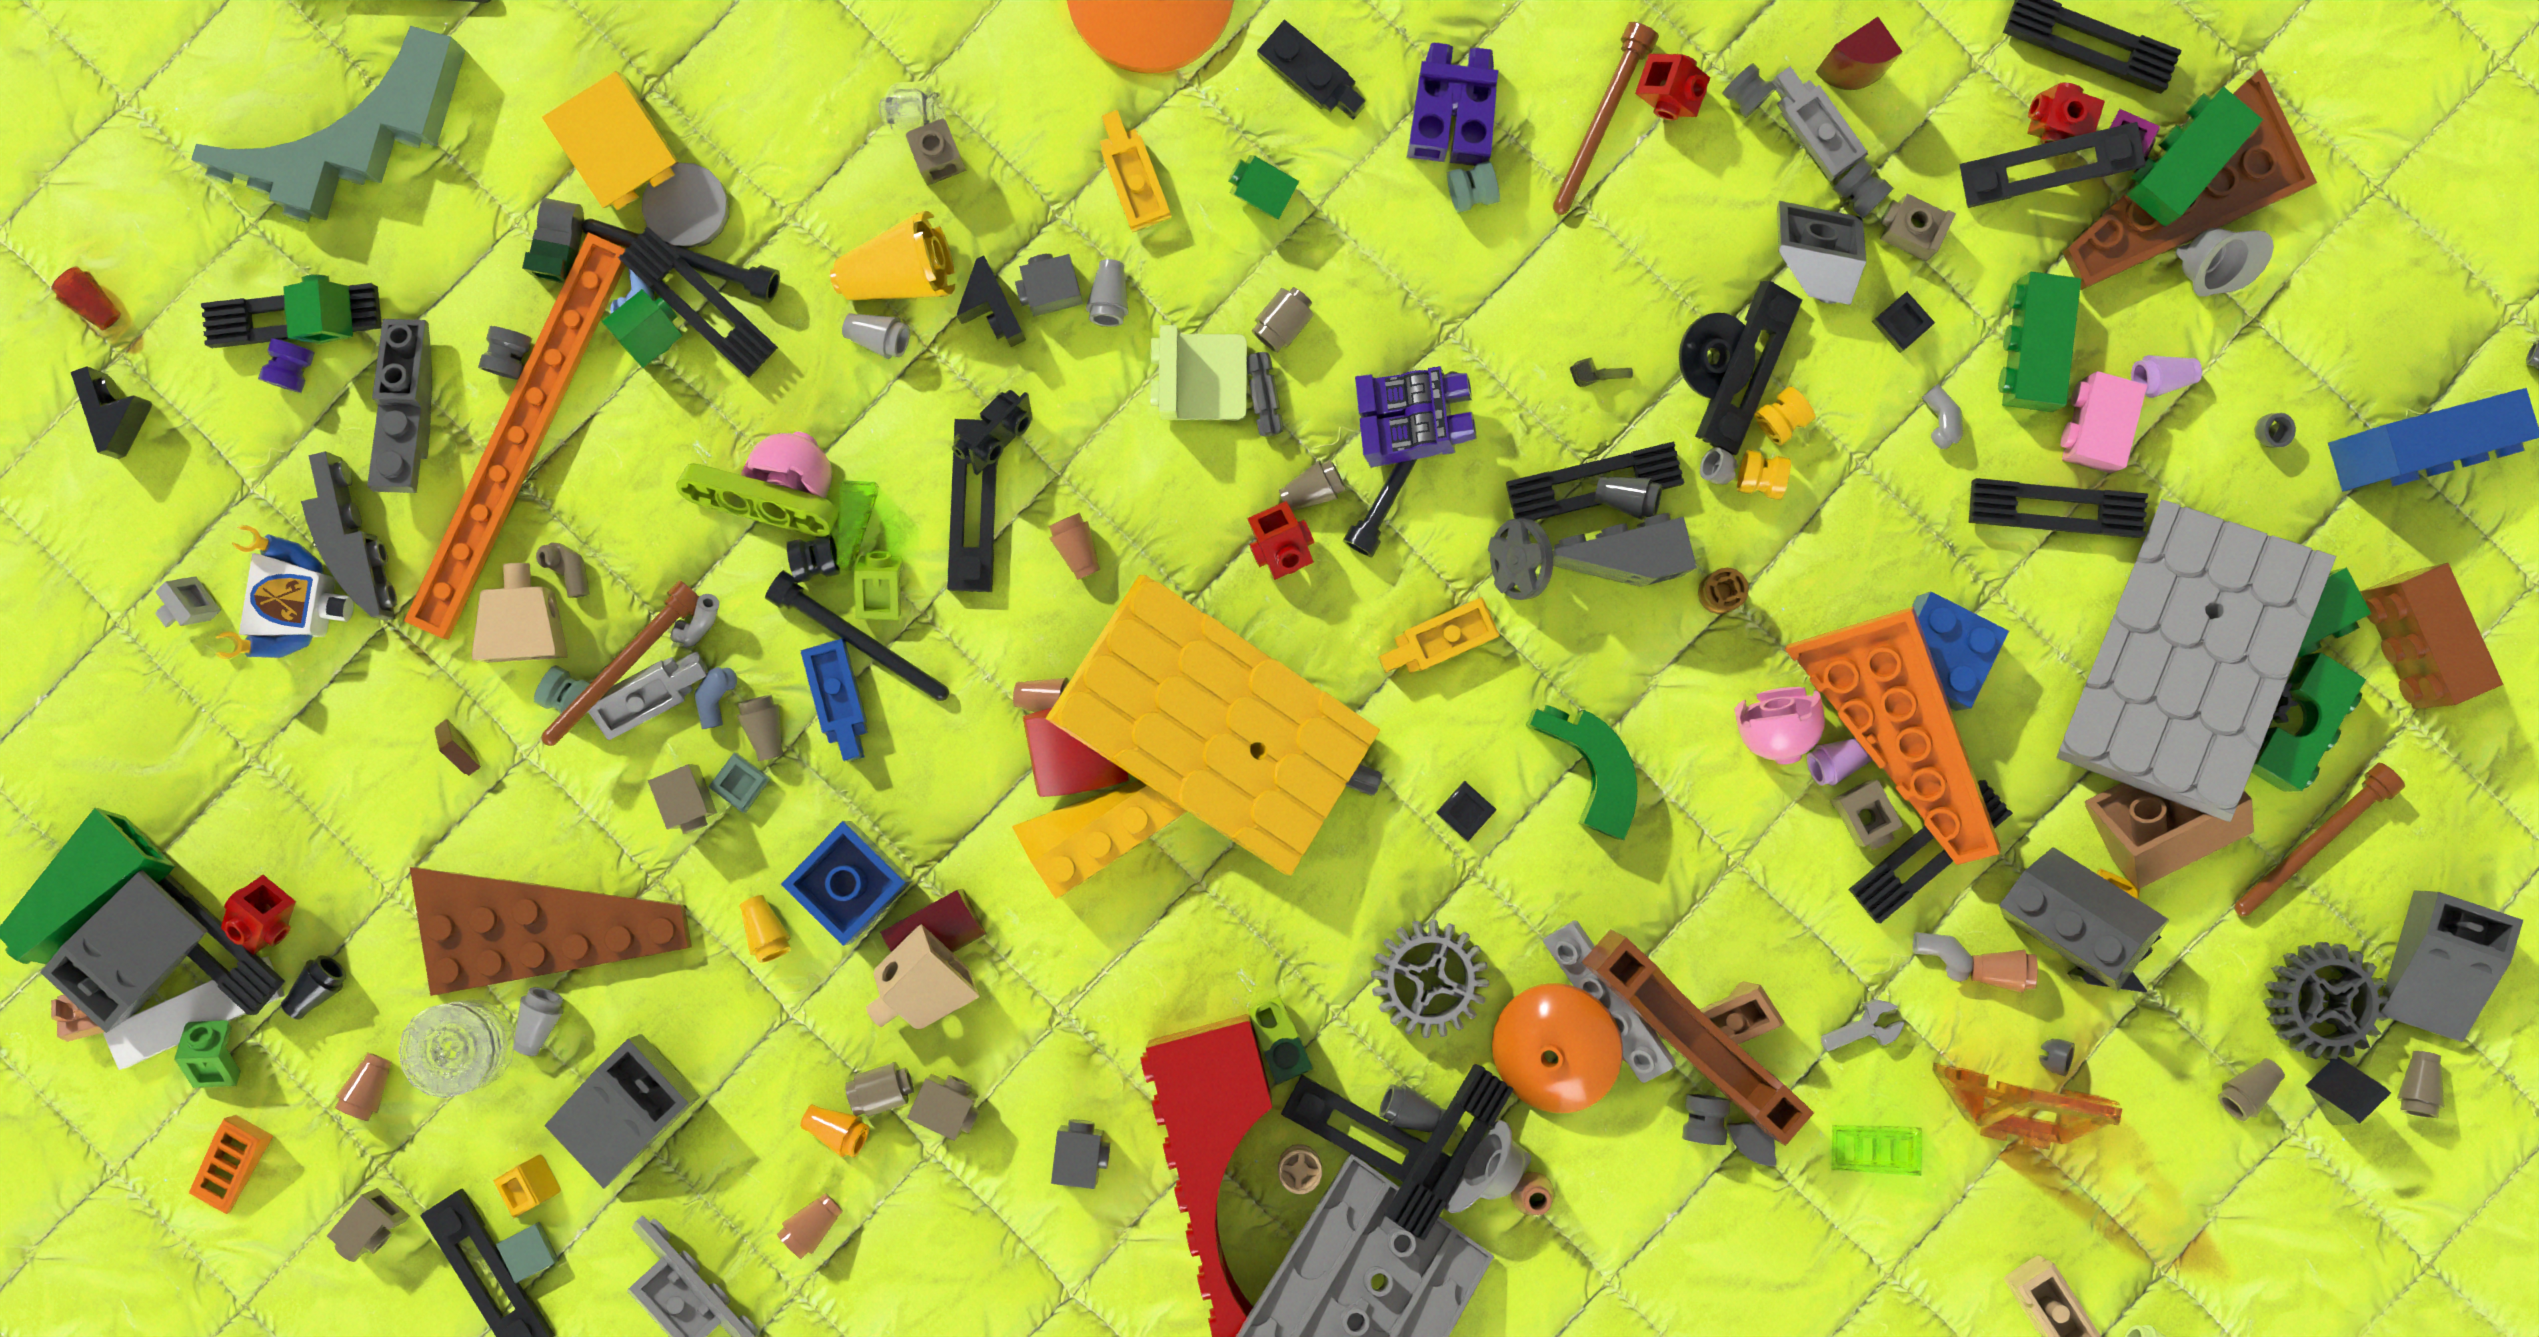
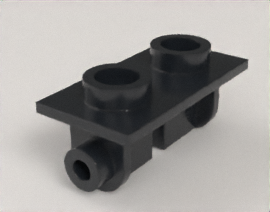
M1008 390L1006 393L1000 392L980 412L981 419L989 424L985 426L973 419L954 438L953 452L961 459H965L967 456L971 458L974 474L978 475L988 464L995 463L1001 456L1003 449L1016 436L1025 433L1030 426L1033 417L1027 392H1024L1020 397L1012 390Z

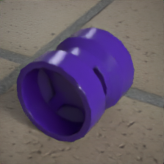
M271 338L267 351L273 358L269 360L267 365L262 366L258 380L302 393L305 384L302 368L311 365L315 352Z

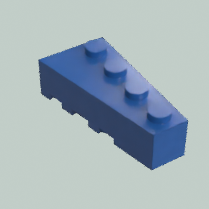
M2527 388L2385 424L2329 442L2328 446L2342 492L2388 479H2390L2392 487L2419 480L2418 471L2426 470L2427 477L2455 470L2453 462L2458 460L2461 461L2462 468L2489 461L2488 452L2494 450L2497 458L2525 451L2523 442L2539 438V427Z

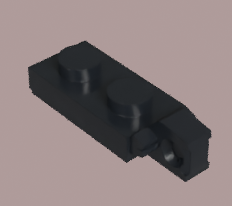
M1285 19L1257 50V56L1318 108L1322 109L1324 107L1331 112L1337 106L1352 120L1364 109L1365 100L1352 89L1356 81L1349 73Z

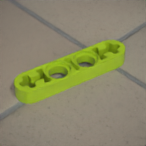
M688 464L676 482V489L679 494L694 504L812 536H827L839 517L837 508L821 496L701 464Z

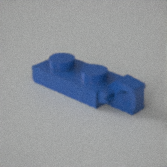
M838 639L801 650L822 733L826 734L830 744L838 742L843 761L850 762L864 758L859 735L868 733L865 724L867 719L845 640Z

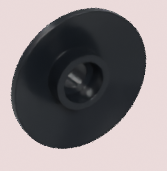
M1710 313L1701 316L1688 327L1681 340L1679 365L1683 378L1694 392L1705 398H1715L1745 328V325L1739 319L1730 314ZM1755 347L1735 394L1746 385L1752 375L1755 365ZM1709 350L1712 353V360L1710 363L1708 361Z

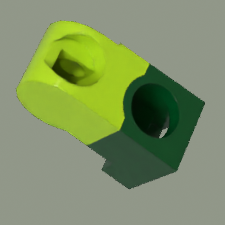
M1280 995L1248 1009L1277 1085L1314 1069Z

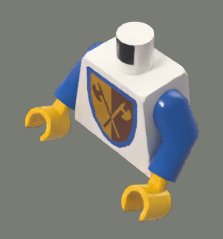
M248 525L237 527L250 531L253 535V541L248 546H240L233 542L232 545L242 552H251L259 549L261 554L252 553L239 630V635L247 637L245 640H242L238 634L229 631L216 636L219 639L229 638L235 644V649L232 653L217 652L216 655L219 658L231 659L239 653H245L247 657L282 658L309 646L313 637H324L327 633L329 619L344 622L350 620L354 607L353 600L350 596L333 594L335 578L323 574L322 562L301 544L270 534L261 537L255 528Z

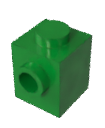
M1249 155L1246 162L1239 159L1228 179V182L1233 184L1229 192L1230 194L1278 220L1299 183L1295 178L1254 155Z
M306 275L302 277L301 283L283 286L288 338L322 344L353 337L349 286L330 282L329 276Z
M643 289L602 321L642 368L657 356L669 350L672 344L683 336L672 323L678 316L661 297L653 301Z

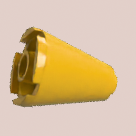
M926 210L918 212L837 258L834 262V269L830 270L831 283L836 293L843 294L847 300L929 298L951 295L955 290V284L948 286L947 275L955 273L954 264L941 226L932 228L927 220L934 218V215Z

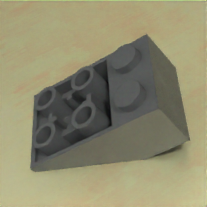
M1669 513L1644 519L1643 523L1637 524L1636 529L1628 530L1627 523L1602 529V533L1595 535L1596 539L1586 541L1585 534L1567 537L1559 540V544L1554 545V550L1552 551L1553 566L1638 587L1679 578L1697 568L1684 517L1671 520Z
M141 870L62 945L40 973L107 1033L137 1013L208 930Z
M2414 890L2383 991V995L2387 996L2390 1001L2385 1004H2379V1012L2385 1013L2390 1019L2463 1042L2511 963L2523 920L2441 892Z
M640 1034L628 1038L615 1050L544 1126L596 1182L605 1189L701 1096L658 1050Z

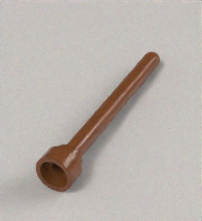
M1629 22L1621 37L1623 43L1621 50L1624 53L1553 203V210L1559 215H1564L1569 211L1639 59L1643 60L1646 54H1651L1659 38L1658 33L1644 24Z
M679 580L667 592L669 597L664 601L666 604L664 609L542 733L541 739L545 745H556L678 618L684 619L688 614L690 616L694 615L699 596L689 586Z
M2378 762L2364 775L2366 780L2362 783L2363 789L2239 899L2234 906L2235 912L2242 917L2249 916L2376 801L2383 802L2385 799H2393L2405 788V783L2401 777L2387 765Z

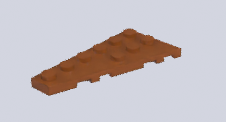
M2262 68L2255 72L2233 94L2264 120L2181 217L2164 227L2125 193L2063 251L2074 277L2082 278L2080 290L2194 240L2202 231L2208 228L2225 226L2317 183Z
M409 867L430 996L692 947L685 905Z

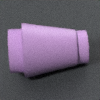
M2147 355L2141 361L2135 362L2131 370V380L2146 384L2145 395L2149 398L2198 383L2202 376L2201 364L2196 358Z
M1856 738L1817 745L1814 751L1807 755L1809 771L1819 785L1828 783L1834 786L1868 764V762L1873 761Z

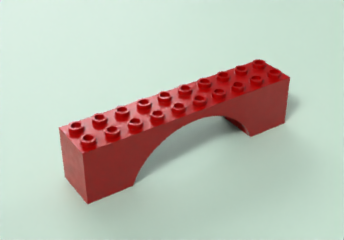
M1249 1013L1151 1039L1146 1046V1052H1143V1056L1140 1057L1146 1082L1154 1081L1157 1094L1153 1095L1154 1100H1151L1156 1123L1158 1126L1166 1125L1169 1136L1165 1137V1143H1163L1166 1162L1169 1170L1177 1168L1179 1180H1176V1187H1174L1180 1213H1189L1191 1222L1187 1223L1188 1230L1185 1231L1189 1250L1192 1257L1200 1255L1202 1265L1198 1266L1199 1274H1197V1280L1203 1301L1211 1299L1213 1308L1209 1309L1210 1318H1208L1212 1337H1236L1242 1324L1254 1307L1243 1294L1228 1267L1221 1246L1217 1219L1219 1189L1233 1152L1254 1123L1272 1108V1095Z

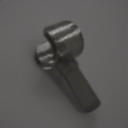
M1592 357L1577 361L1570 367L1574 382L1579 387H1586L1606 379L1633 377L1632 368H1603L1597 370Z

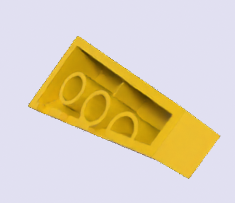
M1138 780L1013 825L1012 828L1032 865L1054 898L1058 899L1188 811Z

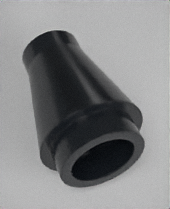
M320 955L315 960H308L290 992L281 1002L283 1011L294 1019H302L309 1011L342 990V982L346 979L345 970L338 962L328 956Z

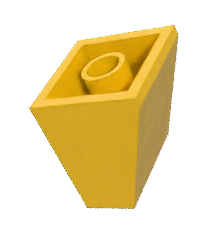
M613 72L542 116V119L602 208H607L613 204L618 211L639 198L635 192L639 187L650 182L652 187L655 188L675 175L671 167L678 164L679 161L625 75L620 72Z

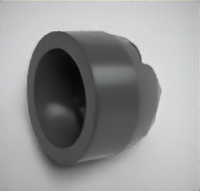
M2270 413L2263 416L2257 421L2254 429L2256 439L2261 444L2272 448L2287 446L2292 442L2296 433L2293 419L2285 413Z
M2062 1039L2047 1040L2041 1045V1049L2049 1052V1056L2039 1055L2041 1065L2051 1073L2066 1077L2072 1064L2075 1044Z

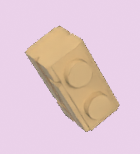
M2038 1255L2003 1278L2035 1330L2042 1335L2041 1337H2101L2053 1262Z

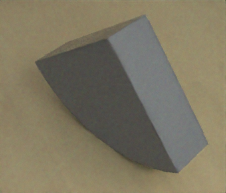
M1754 1122L1726 1124L1731 1141L1744 1156L1758 1164L1776 1166L1774 1138L1767 1135Z

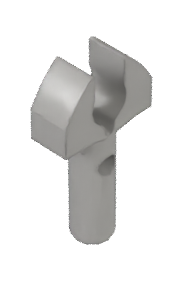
M1878 999L1862 1003L1865 1012L1861 1020L1822 1035V1046L1825 1050L1831 1051L1866 1036L1876 1038L1878 1044L1882 1046L1895 1041L1904 1026V1022L1898 1020L1882 1028L1873 1024L1878 1021L1880 1014L1894 1010L1898 1006Z

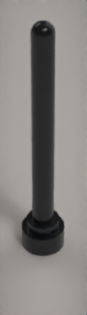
M592 218L586 219L582 224V230L585 234L589 232L626 248H629L632 245L631 243L638 239L639 235L638 233ZM666 243L694 270L743 285L744 290L750 292L752 298L770 303L777 293L780 282L779 270L760 265L758 268L752 266L750 269H746Z
M1450 371V372H1448L1447 374L1457 373V372H1455V371ZM1418 459L1395 464L1364 521L1359 520L1356 526H1350L1343 539L1347 546L1371 558L1374 556L1381 543L1378 539L1381 531L1378 529Z
M785 570L778 574L768 588L765 599L778 608L783 606L788 609L796 608L935 700L944 701L948 698L949 689L947 686L804 594V588L798 585L793 576Z

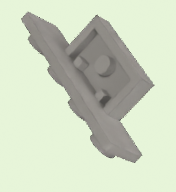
M1573 920L1544 938L1543 943L1573 986L1596 997L1610 1011L1621 1033L1623 1057L1638 1079L1645 1083L1671 1070L1676 1065V1061L1653 1028L1581 963L1595 945L1579 922Z
M643 1215L634 1222L631 1227L633 1231L660 1260L628 1288L627 1292L669 1337H706L719 1324L731 1337H757L760 1335L758 1329L747 1317L741 1315L737 1318L726 1306L730 1303V1300L721 1288L714 1283L708 1286L698 1276L697 1273L700 1271V1267L696 1261L685 1251L678 1254L667 1242L671 1237L661 1223L654 1218L649 1222Z

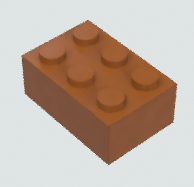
M2449 563L2407 571L2360 591L2372 613L2367 618L2375 624L2382 639V652L2385 658L2394 665L2400 679L2399 690L2404 699L2411 703L2413 709L2457 705L2504 685Z

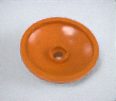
M1541 984L1518 994L1506 1005L1499 1015L1492 1037L1493 1058L1502 1080L1514 1089L1512 1093L1523 1102L1547 1112L1571 1113L1583 1110L1597 1103L1609 1092L1622 1066L1623 1042L1618 1025L1610 1011L1590 993L1567 984ZM1547 1050L1555 1052L1558 1056V1062H1549L1545 1058L1544 1052Z

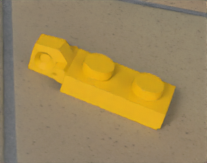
M1118 110L1102 115L1103 124L1109 138L1100 141L1101 153L1131 232H1136L1172 218L1141 135L1138 136L1136 128L1125 131Z
M1480 597L1405 630L1402 635L1394 638L1398 648L1380 655L1378 659L1385 673L1406 664L1411 674L1418 670L1421 672L1496 639L1500 635L1483 597Z

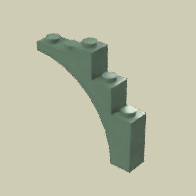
M410 26L398 57L380 84L354 110L329 127L297 141L266 148L225 149L196 144L191 160L207 169L205 176L227 184H232L233 178L247 181L246 187L269 195L271 201L283 207L282 214L289 218L308 223L311 216L327 221L339 178L359 185H364L366 179L382 183L395 140L415 148H420L421 142L437 146L466 50L451 36Z

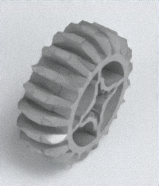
M1435 919L1430 920L1428 933H1423L1422 925L1418 920L1412 922L1415 935L1408 937L1407 932L1402 927L1396 929L1397 935L1402 942L1396 946L1392 940L1386 938L1383 944L1392 953L1389 957L1376 953L1374 957L1377 962L1386 965L1385 971L1377 969L1371 971L1372 978L1384 980V985L1376 986L1372 989L1373 995L1382 996L1387 994L1388 999L1381 1002L1378 1006L1380 1011L1386 1012L1395 1007L1396 1011L1391 1016L1390 1023L1396 1026L1406 1017L1408 1020L1405 1025V1032L1410 1035L1414 1032L1416 1024L1420 1023L1422 1024L1421 1034L1423 1038L1430 1037L1431 1025L1436 1024L1439 1035L1441 1037L1447 1036L1445 1022L1450 1020L1457 1030L1463 1029V1023L1457 1016L1464 1012L1469 1018L1474 1019L1477 1014L1468 1006L1471 1000L1478 1004H1484L1485 997L1474 992L1475 986L1483 988L1489 986V980L1476 977L1475 972L1487 969V963L1485 961L1473 963L1471 958L1481 952V948L1478 945L1471 946L1467 950L1463 948L1470 938V935L1466 932L1461 933L1456 940L1451 939L1455 931V925L1451 923L1445 926L1443 934H1438L1439 926L1438 921ZM1430 942L1437 943L1429 958L1421 964H1413L1401 960V957L1416 945ZM1449 947L1458 955L1463 964L1465 972L1464 985L1449 979L1445 974L1444 967L1447 960L1445 957ZM1435 966V974L1442 982L1450 985V987L1439 984L1435 988L1431 984L1432 989L1425 990L1424 992V982L1416 974L1409 972V970L1421 973L1425 969L1428 972V967ZM1395 972L1403 974L1415 983L1414 1001L1410 1009L1397 996L1394 986ZM1445 993L1458 997L1457 1001L1444 1011L1434 1014H1423L1425 1007L1428 1006L1432 997L1437 994Z

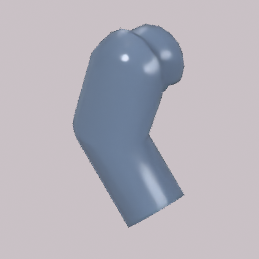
M716 667L708 671L707 676L704 677L695 691V700L702 729L723 725L718 701L726 691L734 689L737 685L736 673L731 668L721 669Z

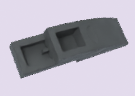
M383 319L372 399L377 403L378 409L367 486L373 492L416 493L420 461L428 457L430 438L432 364L429 323L426 320Z
M326 451L308 455L318 497L301 501L307 525L320 555L339 585L367 614L373 618L387 621L396 619L393 607L397 605V596L393 585L387 581L384 565L388 562L387 552L381 540H378L376 535L363 531L358 532L362 520L357 505L351 500L348 486L352 485V474L348 464L341 457Z

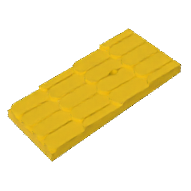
M1139 575L1045 718L1281 873L1290 876L1323 825L1324 819L1327 818L1345 789L1346 783L1349 782L1364 758L1368 747L1371 746L1380 731L1379 728L1330 694L1321 691L1281 662L1272 659L1209 614H1204L1147 575Z

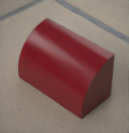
M1876 17L1835 44L1815 72L1822 80L1833 87L1844 90L1862 89L1881 79L1903 51L1880 18Z
M963 888L948 894L880 932L891 952L921 924L952 953L987 934Z

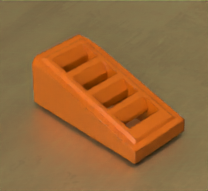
M237 1115L224 1118L213 1137L189 1194L225 1214L230 1213L273 1135ZM233 1138L247 1146L245 1152L230 1144ZM225 1152L240 1160L239 1165L236 1166L223 1159L222 1157ZM219 1167L232 1174V1180L229 1181L216 1174V1168ZM209 1181L227 1190L224 1198L205 1188Z

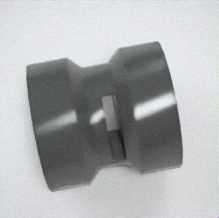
M1864 158L1833 188L1841 198H1848L1849 196L1852 198L1853 210L1862 219L1894 189L1885 179L1873 178L1871 176L1873 174V167Z
M489 326L486 337L489 343L488 351L481 355L478 368L492 374L518 380L524 369L521 360L523 354L529 351L532 338L509 329Z
M1687 1094L1685 1108L1689 1112L1688 1122L1683 1125L1682 1139L1703 1144L1726 1145L1727 1130L1724 1127V1117L1730 1112L1731 1101L1716 1096Z

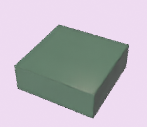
M734 752L709 785V788L742 813H746L771 780V777L739 753Z
M540 1222L496 1244L515 1284L559 1261Z

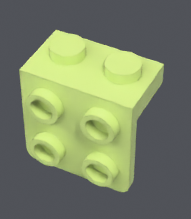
M1160 325V337L1151 339V363L1159 364V380H1151V406L1159 407L1161 420H1242L1246 416L1247 396L1246 338L1240 334H1179L1177 325Z

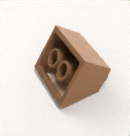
M2120 783L2085 801V807L2113 862L2137 889L2254 832L2252 798L2245 791L2242 793L2231 822L2125 783Z

